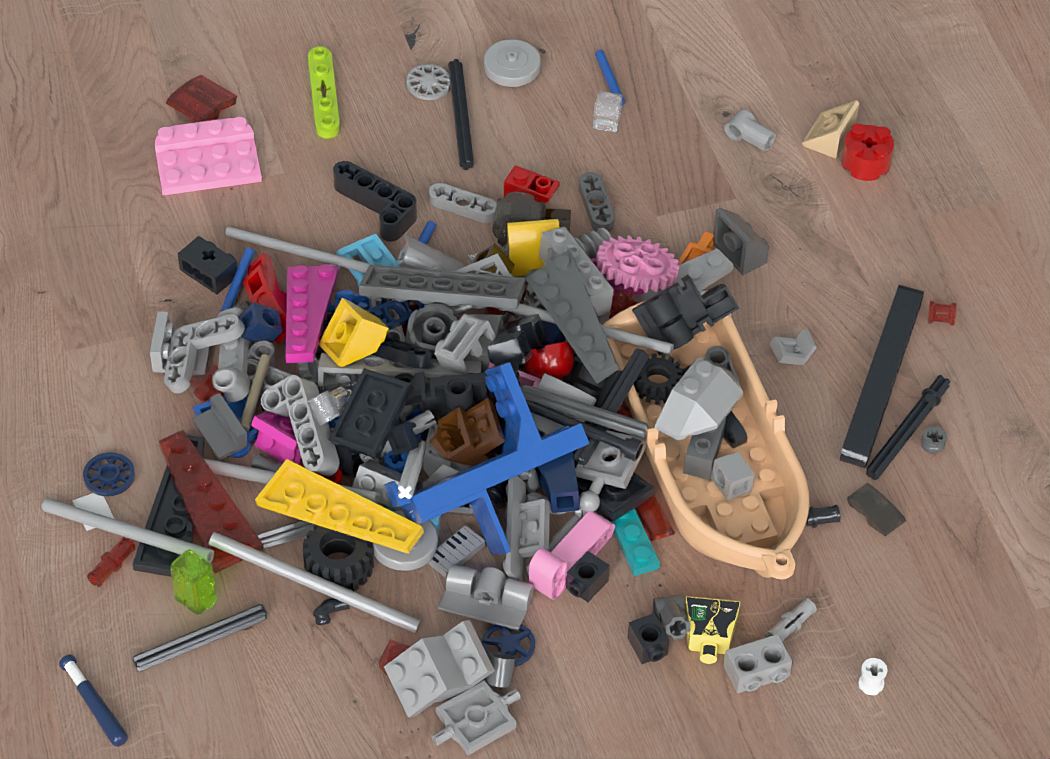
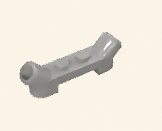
M234 307L221 311L217 317L234 314L238 317L244 311ZM242 336L236 340L220 344L218 370L212 376L213 386L217 390L222 391L229 402L242 400L249 394L251 389V380L247 374L248 350H250L254 342L244 339Z

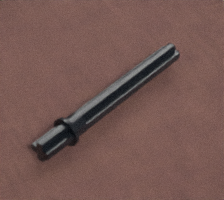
M938 375L930 387L922 391V397L866 468V475L868 477H871L873 480L879 479L934 406H938L941 403V397L949 388L950 380L948 378L944 379L942 375Z

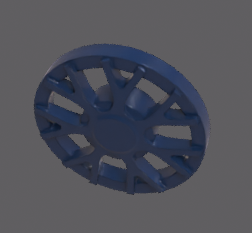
M113 452L102 453L93 457L83 470V479L86 487L92 493L100 496H115L123 493L132 485L135 478L132 462L126 456ZM106 459L107 463L100 466L99 461ZM117 460L123 462L119 467L115 465ZM89 470L98 471V475L88 474ZM130 470V475H120L121 472ZM98 480L101 482L97 486H93L91 484ZM118 481L124 482L120 487L116 483ZM105 485H112L111 490H103Z

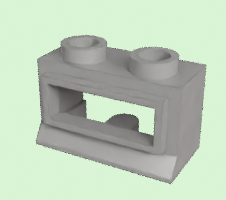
M465 313L460 320H455L451 325L448 336L445 340H440L435 348L434 354L440 366L460 375L468 374L469 371L463 359L468 353L476 357L482 354V347L478 341L480 336L483 335L490 340L496 338L489 321L481 320Z

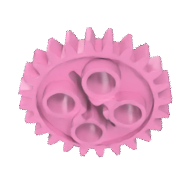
M630 235L627 236V239L618 236L617 240L609 238V242L603 241V244L599 245L595 260L597 262L596 267L601 269L600 273L607 274V280L614 279L615 285L624 284V289H627L629 286L633 287L635 292L641 288L645 293L648 292V289L657 292L658 288L665 290L667 286H672L673 282H676L680 268L678 260L674 259L675 255L668 253V248L660 249V243L653 245L650 239L644 242L641 237H637L636 240H633Z

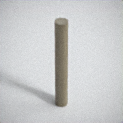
M262 354L240 421L245 431L250 429L271 361V357L266 354Z

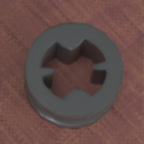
M928 427L923 432L921 445L929 453H939L945 447L947 435L940 427Z

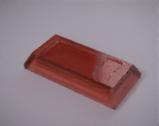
M656 495L635 507L650 542L675 534Z

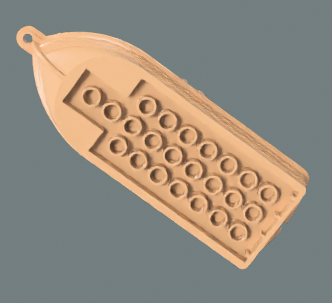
M643 302L619 312L606 321L603 326L648 337L632 311L633 308ZM729 314L714 323L712 327L707 322L703 323L706 331H701L694 335L690 342L673 350L672 354H664H666L665 359L668 360L670 356L673 357L674 363L678 361L680 368L683 369L692 365L698 357L705 359L706 352L710 347L721 346L728 350L734 370L739 378L740 387L743 390L742 397L731 411L744 427L747 434V443L733 449L723 438L717 458L735 452L741 454L755 474L750 493L726 500L712 478L707 480L683 474L685 456L692 435L678 441L655 429V424L665 405L663 400H660V405H655V400L647 403L646 397L643 399L639 398V393L636 392L633 384L624 402L631 418L645 422L649 426L645 438H642L645 439L647 444L645 452L675 524L684 539L694 549L715 560L754 569L760 576L765 578L787 579L795 571V561L790 550L801 536L809 513L808 484L800 462L785 434L784 415H776L777 400H769ZM607 338L620 371H623L634 350L637 348L646 351L650 359L652 354L657 353L656 350ZM661 375L648 377L650 381L655 383L668 381L666 377Z

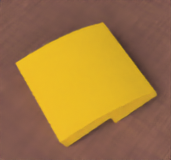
M558 219L507 223L509 259L515 264L511 273L512 277L526 276L529 271L540 269L545 265L539 257L542 232L559 228Z

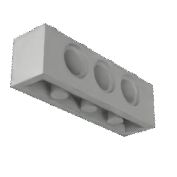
M565 227L542 232L539 257L546 265L569 249L581 273L584 285L590 295V300L597 312V317L610 314L614 289Z

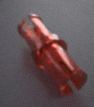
M122 537L110 552L107 551L101 556V561L87 574L88 580L94 586L97 584V587H101L113 572L119 571L122 567V562L136 549L135 544L129 538Z

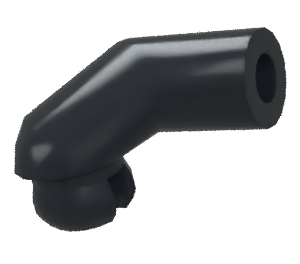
M330 598L324 600L313 611V617L315 616V622L318 626L325 625L331 621L329 613L350 608L348 604Z

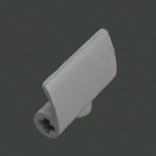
M407 234L403 235L406 239V245L397 259V265L400 267L453 272L468 266Z
M452 563L446 580V591L438 605V609L519 630L531 603L534 584L511 578L507 580L502 571L493 567L484 568L482 573H480L476 569Z

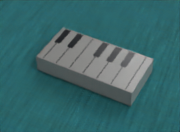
M465 525L437 548L434 557L428 564L443 577L447 578L452 563L462 566L485 547V540Z

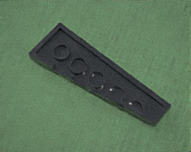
M177 434L145 529L189 543L193 542L201 465L205 446L203 437ZM140 542L132 565L134 571L187 579L190 562L187 556Z

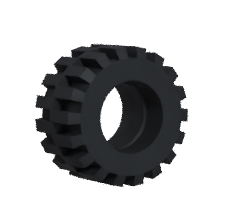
M314 525V531L309 530L306 534V539L303 541L305 571L347 589H352V591L359 589L358 585H364L367 582V577H371L373 573V542ZM337 552H343L350 555L344 559L338 560L330 559L327 557L328 555Z

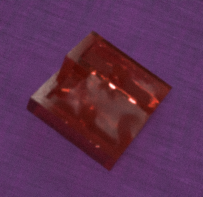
M199 75L172 93L167 99L166 104L196 122L211 121L219 118L220 110L235 105L237 95L203 75Z

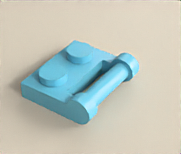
M377 234L345 246L336 253V255L350 259L358 255L363 262L373 265L400 267ZM349 269L357 280V286L359 287L365 274Z

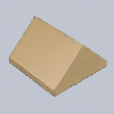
M855 100L821 112L803 140V146L836 159L844 147L846 134L856 124L859 102Z

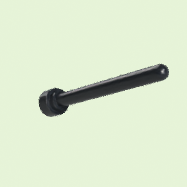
M525 399L531 413L562 426L571 427L581 423L586 436L620 449L624 457L636 462L642 452L644 442L632 437L631 439L626 438L624 440L541 404Z

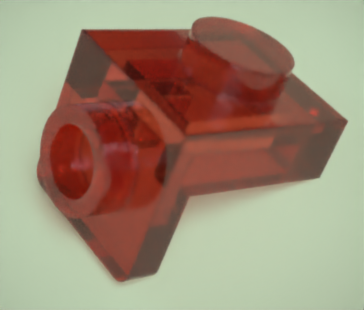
M215 364L200 382L194 378L189 381L195 389L193 394L203 402L210 401V397L218 393L224 397V393L213 386L212 376L218 370V366Z

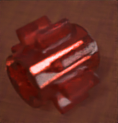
M615 290V295L612 298L610 319L619 312L638 304L632 298V292L624 293L623 290Z

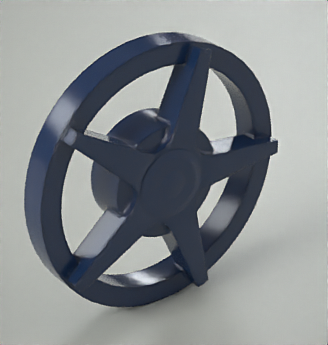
M494 624L486 630L482 638V646L485 652L490 654L486 644L495 645L500 653L511 656L519 653L523 656L515 660L514 667L526 663L535 651V638L531 630L521 624L519 628L521 633L514 634L509 633L508 627ZM502 629V634L498 638H489L492 633ZM526 637L529 638L531 643L528 652L520 646V641Z

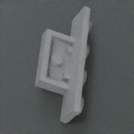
M514 476L508 479V484L506 485L508 504L505 510V519L507 521V534H505L511 552L506 554L503 567L505 573L511 579L523 582L524 558L534 556L541 548L549 551L550 503L546 499L525 502L526 484L518 476Z

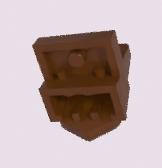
M486 398L466 412L460 407L451 411L437 421L439 426L434 429L429 445L442 459L470 467L495 457L494 448L505 442L494 403Z

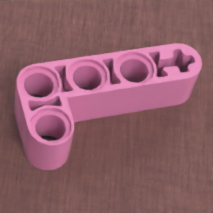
M587 512L551 552L544 548L536 552L529 566V583L534 584V589L550 599H556L566 588L567 571L587 551L596 555L613 535L615 524L596 512Z

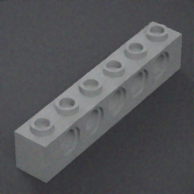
M321 353L318 366V386L321 389V386L324 388V385H326L327 388V385L330 387L331 384L333 386V384L336 385L337 383L338 385L345 383L346 386V382L349 385V382L352 384V381H354L355 384L364 368L393 378L400 373H409L414 376L415 373L424 372L426 383H430V378L460 374L442 368L437 359H432L431 367L418 369L368 355L349 365L340 367L327 353ZM463 360L469 373H481L482 361Z

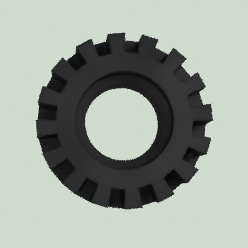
M657 353L652 354L651 359L648 358L634 382L639 398L643 399L646 397L647 403L655 400V405H660V400H663L664 404L666 403L672 389L683 377V370L680 368L678 361L674 363L673 357L670 356L667 360L665 359L666 354H661V358H657ZM661 375L666 377L668 381L655 383L650 381L648 377Z

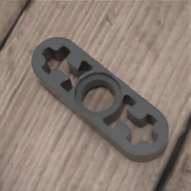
M585 173L580 177L579 191L594 231H597L599 228H605L610 232L614 227V213L602 179L596 173ZM589 184H591L592 186H594V190H593V191H591V188H590V185H589ZM592 200H600L603 204L595 206L590 202ZM602 214L604 222L599 219V215Z

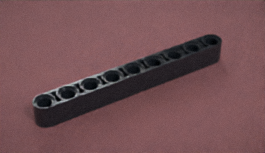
M898 285L849 426L839 461L863 468L867 467L924 296V291Z

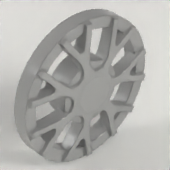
M434 64L420 65L408 73L406 87L413 96L419 99L436 100L444 97L451 88L449 73L442 67ZM426 70L432 71L431 73H425ZM438 81L447 82V85L440 84ZM419 82V84L413 86L410 83ZM438 88L440 92L435 94L433 90ZM420 89H422V90L426 91V93L423 94V93H420L419 91H420Z

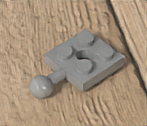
M608 430L606 431L624 440L626 438L631 439L632 437H634ZM634 437L644 442L642 452L636 462L625 458L620 449L600 441L587 465L577 464L575 468L576 477L593 481L589 490L579 496V507L582 511L594 512L598 509L600 505L598 495L604 484L626 489L647 447L645 439ZM613 454L617 455L616 459L613 461H604L606 457H609Z

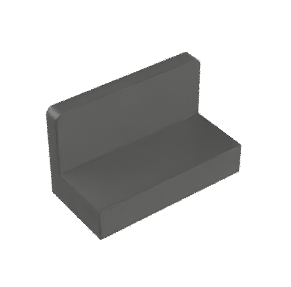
M218 393L210 397L211 409L194 417L193 423L217 459L222 460L247 447V432L224 398Z

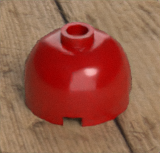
M561 342L547 345L543 349H533V356L527 363L523 364L527 374L542 379L545 373L562 381L561 378L569 375L573 370L575 362L573 348L569 342Z

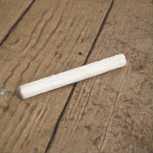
M424 441L419 443L418 448L409 451L398 485V496L401 499L403 497L410 499L413 496L424 461L426 448Z

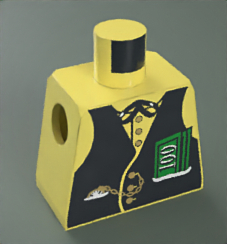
M686 596L685 612L690 621V631L686 633L688 649L700 652V660L703 663H715L717 661V653L725 654V651L730 649L738 622L739 601Z

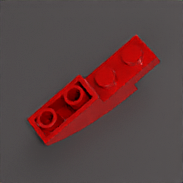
M262 253L249 266L248 276L243 280L251 304L254 302L279 311L283 332L274 341L280 344L286 338L287 294L279 289L271 257Z

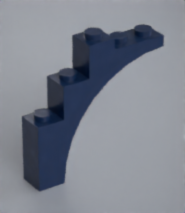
M499 420L504 435L505 423ZM503 443L494 448L496 454H502ZM573 451L535 467L539 483L550 503L551 512L578 511L579 494Z

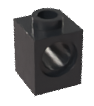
M587 551L567 571L566 588L573 596L580 597L589 602L609 581L610 565Z
M655 613L629 622L627 638L641 664L650 661L656 662L668 655L669 638Z

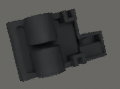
M686 275L681 278L685 285L683 288L677 282L633 308L632 311L649 338L674 344L673 350L690 342L697 333L706 331L703 323L707 322L712 327L714 323L739 309L726 285L719 284L714 286L701 296L691 277ZM656 351L659 356L664 354L663 352Z
M573 349L575 360L573 370L564 377L563 382L596 398L594 406L601 408L622 371H615L597 384Z
M424 372L415 373L414 376L409 373H400L394 377L411 383L413 386L405 406L420 404L421 414L426 410H430L434 416L432 420H435L437 425L439 419L456 408L460 407L466 412L488 398L485 373L444 375L430 378V383H426Z

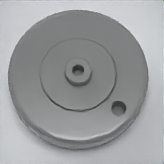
M515 39L502 40L491 45L486 50L483 58V68L486 76L499 85L507 87L523 86L532 82L539 75L541 56L534 46L525 41Z
M403 510L392 511L406 518ZM431 520L416 523L423 527L424 533L409 554L373 543L374 556L380 563L395 570L409 571L426 565L437 551L438 533Z

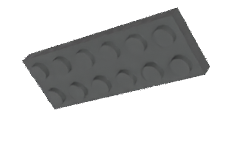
M369 265L359 285V296H367L369 299L393 298V300L399 302L417 300L423 304L439 302L445 303L448 306L472 305V307L478 309L497 307L503 311L518 309L525 289V278Z

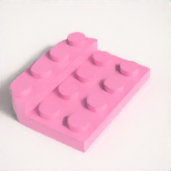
M225 118L162 127L158 130L155 150L163 195L262 182L254 133L245 118Z

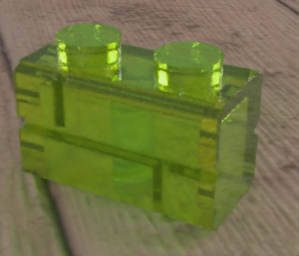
M186 550L170 567L176 601L183 606H187L196 615H199L206 609H210L217 600L212 564L203 558L200 559L199 555L192 550Z

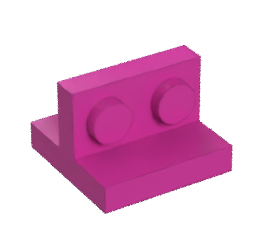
M272 412L254 416L251 426L259 430L254 446L282 463L286 459L296 464L303 462L290 416H280Z

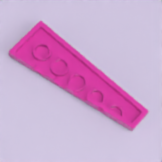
M324 264L310 267L298 265L287 267L286 363L314 361L319 345V337H321L323 331V322L326 320L327 309L332 301L331 295L335 290L339 277L338 265Z

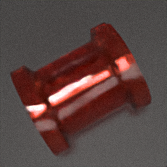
M930 300L928 324H932L934 321L949 323L950 326H954L956 303L952 302L951 305L936 304ZM936 312H948V314H936Z

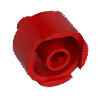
M854 124L845 136L841 160L842 167L844 169L847 168L851 172L852 177L864 181L879 179V176L884 173L886 175L890 170L894 149V140L890 135L891 131L884 126Z

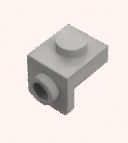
M805 329L799 333L796 339L775 336L770 342L778 362L784 364L804 366L816 350V345L809 331Z

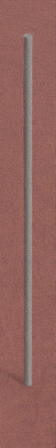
M227 227L225 231L227 237L366 273L369 265H373L233 227ZM519 303L518 309L509 311L524 316L539 314L541 320L556 324L547 310ZM602 325L607 338L667 354H672L674 344Z

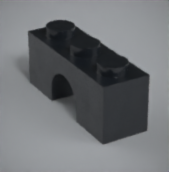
M539 314L510 321L488 345V358L492 364L496 366L503 362H514L522 365L528 362L533 356L531 349L541 346L547 339Z

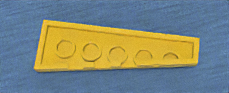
M288 459L285 460L255 499L259 507L408 554L424 533L422 526Z

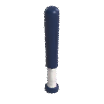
M71 654L64 656L59 661L60 668L67 671L77 685V691L86 702L110 742L117 747L125 744L128 739L126 731L97 693L91 682L85 679L76 665V658Z

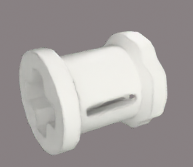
M877 658L865 660L861 668L862 675L858 682L859 688L865 694L877 695L884 688L887 665Z

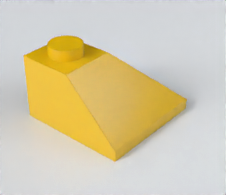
M342 298L319 342V346L338 366L344 367L377 352L380 344L384 342L389 328L378 317Z

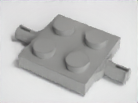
M484 680L436 707V715L442 721L445 728L432 734V741L436 746H439L441 743L452 738L458 742L467 756L517 728V722L509 713L507 706L521 699L519 692L514 688L500 696L492 691Z

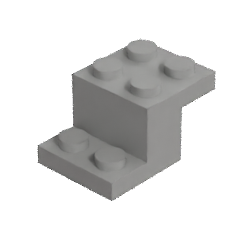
M470 620L462 621L442 636L420 639L384 666L408 718L417 716L435 702L446 701L456 697L495 671Z

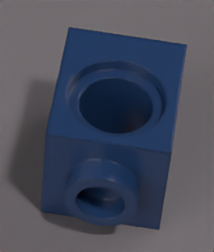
M253 302L238 316L245 326V330L241 335L244 339L253 342L268 341L271 343L283 332L278 310Z

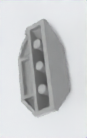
M698 357L672 389L655 424V429L678 441L690 435H698L717 429L742 397L743 390L730 370L707 359Z

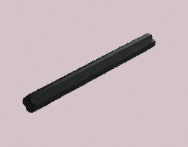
M454 59V61L448 63L459 166L463 167V170H468V168H473L474 159L463 65L458 59Z

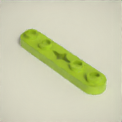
M317 46L308 52L315 130L318 136L330 139L337 136L340 132L332 53L326 47ZM321 86H325L326 97L322 96Z

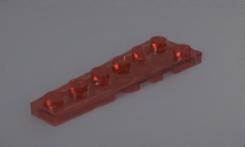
M181 430L159 440L160 450L171 475L174 477L175 485L183 498L188 514H190L194 529L202 542V547L214 550V557L210 563L213 572L216 574L244 560L209 545L213 532H217L256 550L263 551V543L186 433Z

